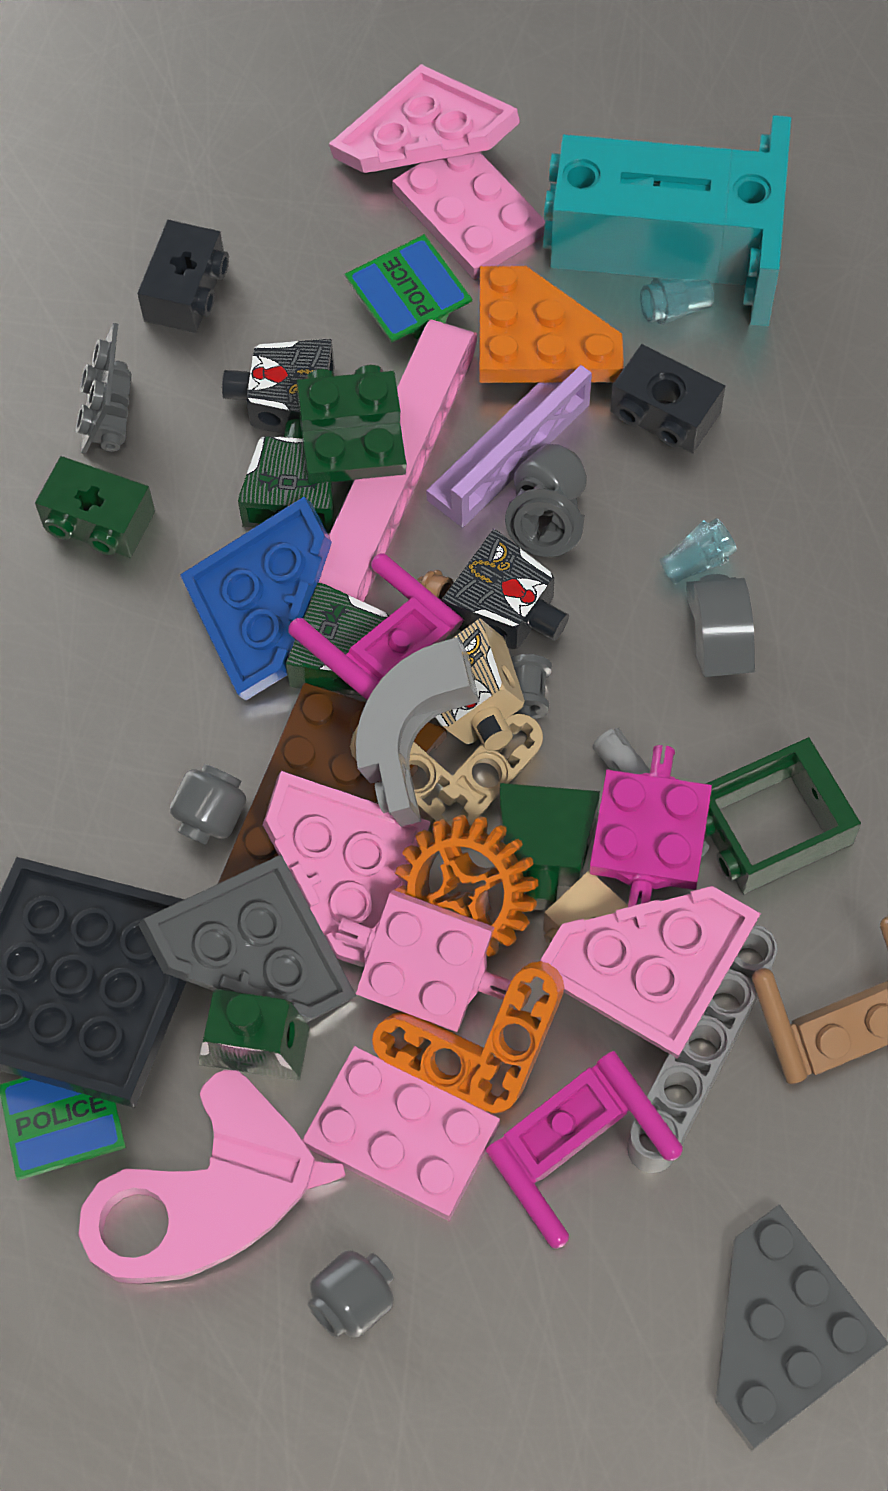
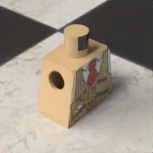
M479 618L453 638L458 637L469 655L480 702L441 713L436 716V719L448 732L465 744L473 743L480 738L486 750L494 751L506 746L511 741L513 734L505 720L520 710L525 700L503 636Z

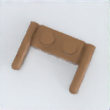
M887 916L881 920L880 929L888 950ZM761 968L753 973L752 982L788 1084L799 1083L812 1073L818 1075L888 1045V981L794 1019L792 1024H790L773 972L767 968Z

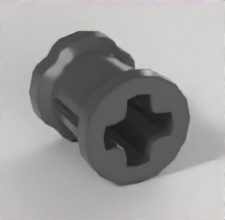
M535 654L512 656L511 660L525 700L523 707L513 715L524 714L533 719L546 716L549 711V701L545 698L546 678L551 675L552 663L547 658Z

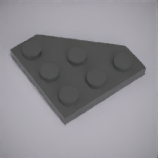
M282 855L150 915L138 924L163 973L213 991L220 989L285 999L292 1002L306 1023L356 997L350 982Z
M780 1204L737 1235L733 1241L720 1372L715 1400L716 1405L748 1448L753 1451L888 1345L885 1337Z

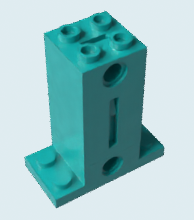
M773 115L770 135L761 134L759 151L563 134L560 154H551L549 182L557 183L550 184V190L546 192L544 219L546 221L543 248L551 249V268L745 286L743 305L752 306L750 325L769 326L780 269L791 117Z

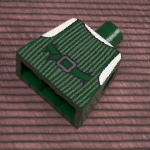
M300 419L288 420L285 424L284 437L264 436L258 441L238 497L242 526L255 528L305 496L312 503L326 532L330 533L335 524L332 482L308 484Z
M318 582L304 620L346 655L355 643L383 622L389 615L378 608ZM295 639L286 662L290 687L302 689L303 684L307 683L339 694L361 696Z
M220 989L214 990L198 1063L202 1066L300 1081L310 1027L292 1002L285 999Z

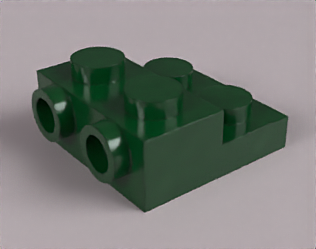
M364 365L359 367L352 375L335 376L330 370L318 369L308 373L306 379H297V403L308 484L406 475L407 463L400 425L401 410L394 371L383 372L380 366Z

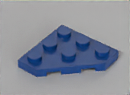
M305 496L180 574L238 696L244 700L250 699L288 675L286 662L295 642V639L288 632L289 625L294 619H304L332 544L312 503Z

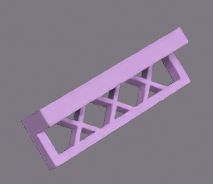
M580 365L563 382L538 383L426 490L427 501L463 528L514 479V474L522 462L538 448L550 444L590 405L592 373Z

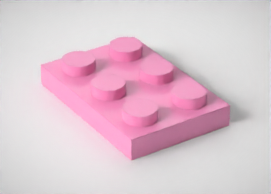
M481 152L422 162L392 180L393 193L474 280L480 277V266H498L544 237L545 220Z
M354 1046L302 1141L309 1150L335 1163H343L344 1168L450 1221L486 1152V1148L490 1145L500 1125V1119Z

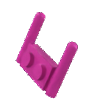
M380 553L373 558L371 562L372 569L409 600L355 643L346 655L302 618L294 619L288 628L289 634L366 700L369 699L380 680L395 665L424 647L445 641L447 636L454 634L464 621L456 612L384 553Z
M615 1051L603 1056L595 1066L589 1067L507 1131L503 1138L493 1142L485 1150L549 1246L555 1249L563 1247L568 1242L569 1234L535 1183L551 1174L627 1115L628 1111L632 1113L666 1161L676 1160L683 1152V1147Z

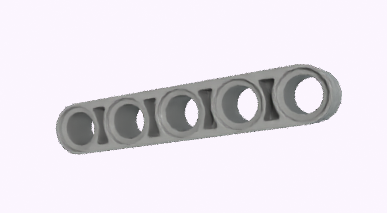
M754 926L742 949L750 948L756 950L762 956L763 962L759 964L745 963L737 955L715 994L728 993L733 995L739 1001L740 1007L735 1010L722 1009L712 999L679 1058L668 1055L647 1095L681 1145L687 1137L758 998L752 982L753 973L761 968L771 970L778 950L776 939L770 931L762 926ZM699 1038L709 1040L714 1044L717 1052L712 1056H699L691 1050L689 1042ZM676 1084L685 1086L691 1092L693 1099L686 1104L673 1103L664 1093L665 1088ZM635 1119L627 1145L628 1156L632 1163L641 1171L648 1173H658L669 1168L673 1161H666L659 1152L648 1151L641 1145L639 1137L645 1132Z

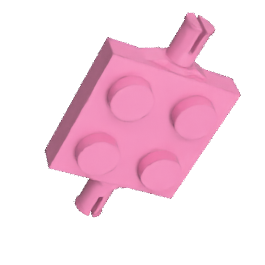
M395 890L389 894L381 920L373 929L343 918L338 927L340 930L336 933V940L365 949V967L356 995L456 1032L461 1026L469 1002L476 996L478 991L504 1000L512 981L486 971V952L495 927Z

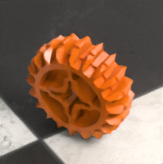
M465 815L454 817L451 826L444 819L438 820L433 823V833L424 829L415 835L418 846L409 845L403 850L402 854L410 864L398 866L395 874L407 881L408 885L395 888V891L441 908L453 909L460 915L495 927L486 955L491 957L499 952V942L509 947L517 940L513 929L523 931L530 924L527 916L522 912L534 910L537 906V901L533 897L524 894V892L538 887V879L523 877L522 872L534 864L533 859L525 857L520 861L517 860L514 853L522 847L523 843L521 840L515 839L507 845L502 842L506 835V826L499 825L490 834H487L488 823L485 817L476 818L471 825V829ZM460 847L471 848L480 852L495 866L489 868L479 867L473 863L468 852L462 853ZM440 853L444 864L440 866L443 873V883L440 889L431 893L429 887L430 870L435 858ZM485 880L484 883L474 889L473 893H461L459 891L452 895L447 894L458 887L460 882H471L474 884ZM503 882V906L496 921L492 924L488 915V911L491 910L488 899L489 890L496 884Z

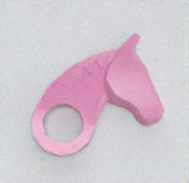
M223 1070L215 1073L202 1086L200 1092L204 1110L211 1119L214 1130L210 1166L205 1170L196 1171L123 1169L97 1183L81 1206L78 1236L90 1262L118 1283L145 1284L184 1279L226 1261L252 1245L274 1228L301 1199L307 1189L326 1185L345 1177L343 1163L315 1161L295 1129L248 1078L239 1071ZM137 1194L152 1196L161 1201L167 1209L169 1222L167 1233L157 1248L149 1254L137 1258L121 1257L108 1249L103 1230L105 1219L114 1205L123 1198Z

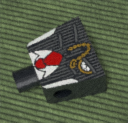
M332 339L259 344L253 351L251 372L224 370L222 379L223 399L247 400L250 425L256 429L284 434L285 424L288 420L300 419L297 403V379H306L308 373L318 369H327L334 373L335 364Z
M495 529L490 532L442 598V602L464 619L458 630L463 631L480 618L503 636L507 647L510 649L519 648L532 629L554 641L557 640L569 619V614L550 604L554 597L555 577L553 574Z

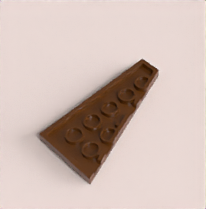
M307 683L303 684L217 884L279 856L263 826V822L281 771L379 804L375 791L376 782L370 784L359 771L357 761L352 756L350 748L351 738L359 725L366 702ZM428 722L417 734L414 742L429 754L433 748L436 750L447 738V730L444 727ZM411 764L410 773L411 777H413L418 771V765Z

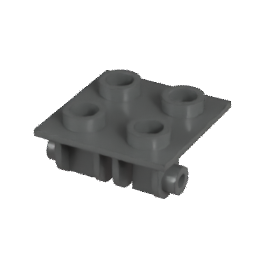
M113 323L105 340L98 339L93 353L92 365L86 364L83 371L80 392L87 394L86 405L82 404L76 423V433L83 434L81 453L86 454L91 442L99 443L102 449L114 452L118 451L120 445L126 440L127 407L129 405L132 374L128 370L126 363L115 361L117 323Z

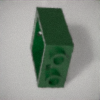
M810 737L706 783L712 785L705 838L708 836L712 838L719 851L716 856L722 873L728 881L735 880L743 895L854 844L861 826V822ZM791 777L824 833L752 865L720 809Z

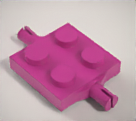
M663 745L653 747L650 773L633 774L606 770L590 862V874L617 878L630 885L628 907L638 905L639 898H641V904L651 902L652 889L670 886L697 890L712 785L681 781L671 777L675 750L670 746H666L663 764H660Z

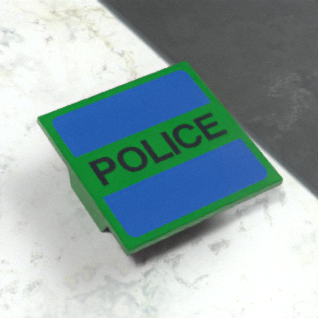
M425 234L344 274L391 343L410 333L416 340L419 339L430 319L446 323L449 313L472 302L471 296Z
M25 1077L0 1084V1097L17 1181L126 1148L116 1103Z

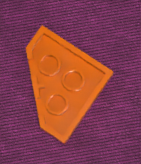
M480 266V383L563 382L580 365L592 373L591 382L616 381L624 369L621 332L527 266Z

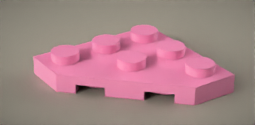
M419 65L331 141L329 146L333 158L363 173L490 150L520 123L517 108L428 67Z
M281 771L273 790L263 826L278 855H282L336 958L365 967V949L335 939L336 933L340 930L338 929L340 922L343 918H346L368 928H374L381 920L389 894L399 886L408 885L407 881L395 874L398 866L410 864L403 856V850L409 845L418 846L415 835L424 829L428 831L431 821L421 818V822L401 827L389 812L383 813L377 803Z
M710 886L691 891L688 895L660 902L655 900L616 910L615 913L585 921L580 919L564 923L560 926L540 961L551 964L559 971L564 982V993L678 1059L761 913L721 890Z

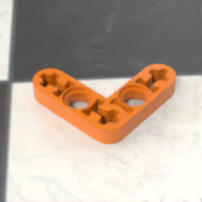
M538 961L524 966L510 982L484 1048L429 1021L400 1011L386 1017L374 1030L372 1038L374 1051L387 1064L484 1111L491 1113L504 1112L513 1106L524 1091L564 992L563 978L559 971L549 963ZM535 977H539L544 981L542 989L549 995L544 994L534 1004L531 1013L521 1010L527 1004L531 995V988L524 984V982L530 983ZM514 1023L523 1026L530 1034V1047L524 1051L510 1048L504 1041L503 1032L505 1026ZM398 1027L405 1030L404 1040L410 1043L406 1044L402 1049L394 1046L395 1037L389 1034ZM428 1039L431 1041V1044L423 1053L420 1061L417 1059V1055L422 1051L419 1046ZM447 1048L457 1053L462 1064L460 1073L448 1075L440 1071L435 1062L436 1051ZM503 1062L511 1064L512 1066L507 1071L502 1083L506 1090L500 1096H495L491 1093L492 1084L487 1080L493 1078L500 1070Z

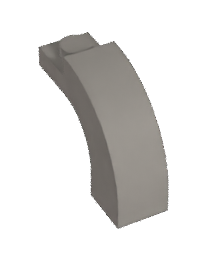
M458 637L424 647L395 665L372 691L360 717L356 737L358 769L370 784L376 782L375 791L381 811L383 813L389 812L401 827L421 822L409 765L411 748L417 734L426 723L437 715L480 702L469 655Z

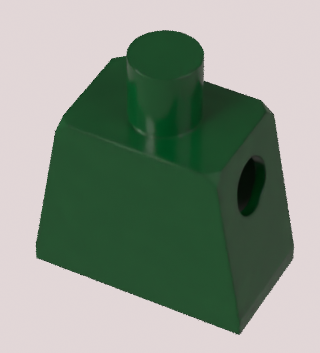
M500 783V823L506 826L507 829L502 842L507 845L515 839L521 840L523 843L522 847L514 853L517 860L520 861L525 857L533 859L534 864L522 873L523 877L538 879V887L525 892L526 895L533 897L537 901L536 910H547L557 901L558 886L572 887L582 877L597 821L600 791Z

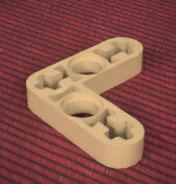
M515 714L505 720L512 734L515 735L521 730L528 736L524 743L526 746L519 745L507 760L500 754L506 746L498 750L488 751L481 744L453 776L413 742L409 765H418L423 768L428 778L425 787L415 790L420 817L431 821V828H433L434 822L444 819L450 826L452 825L453 818L448 821L443 817L446 807L436 797H434L430 805L423 801L431 794L438 783L443 788L437 797L449 806L455 802L460 803L463 808L459 815H465L471 827L474 820L480 817L499 796L500 783L510 784L533 759L541 747L543 733L541 726L535 719L528 715ZM358 726L351 738L350 745L352 756L355 759ZM479 763H488L494 766L499 774V783L490 788L480 786L473 779V766Z

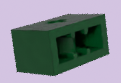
M63 456L59 457L35 501L43 528L51 535L63 540H68L71 537L88 543L93 549L102 554L113 555L117 553L128 558L132 557L155 513L149 486Z

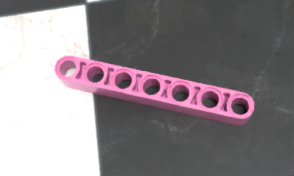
M432 319L428 321L397 387L401 410L400 425L407 463L406 475L354 480L330 532L329 538L332 544L319 583L326 584L362 602L365 601L377 574L372 569L371 562L376 555L380 553L386 554L469 369L476 348L477 333Z

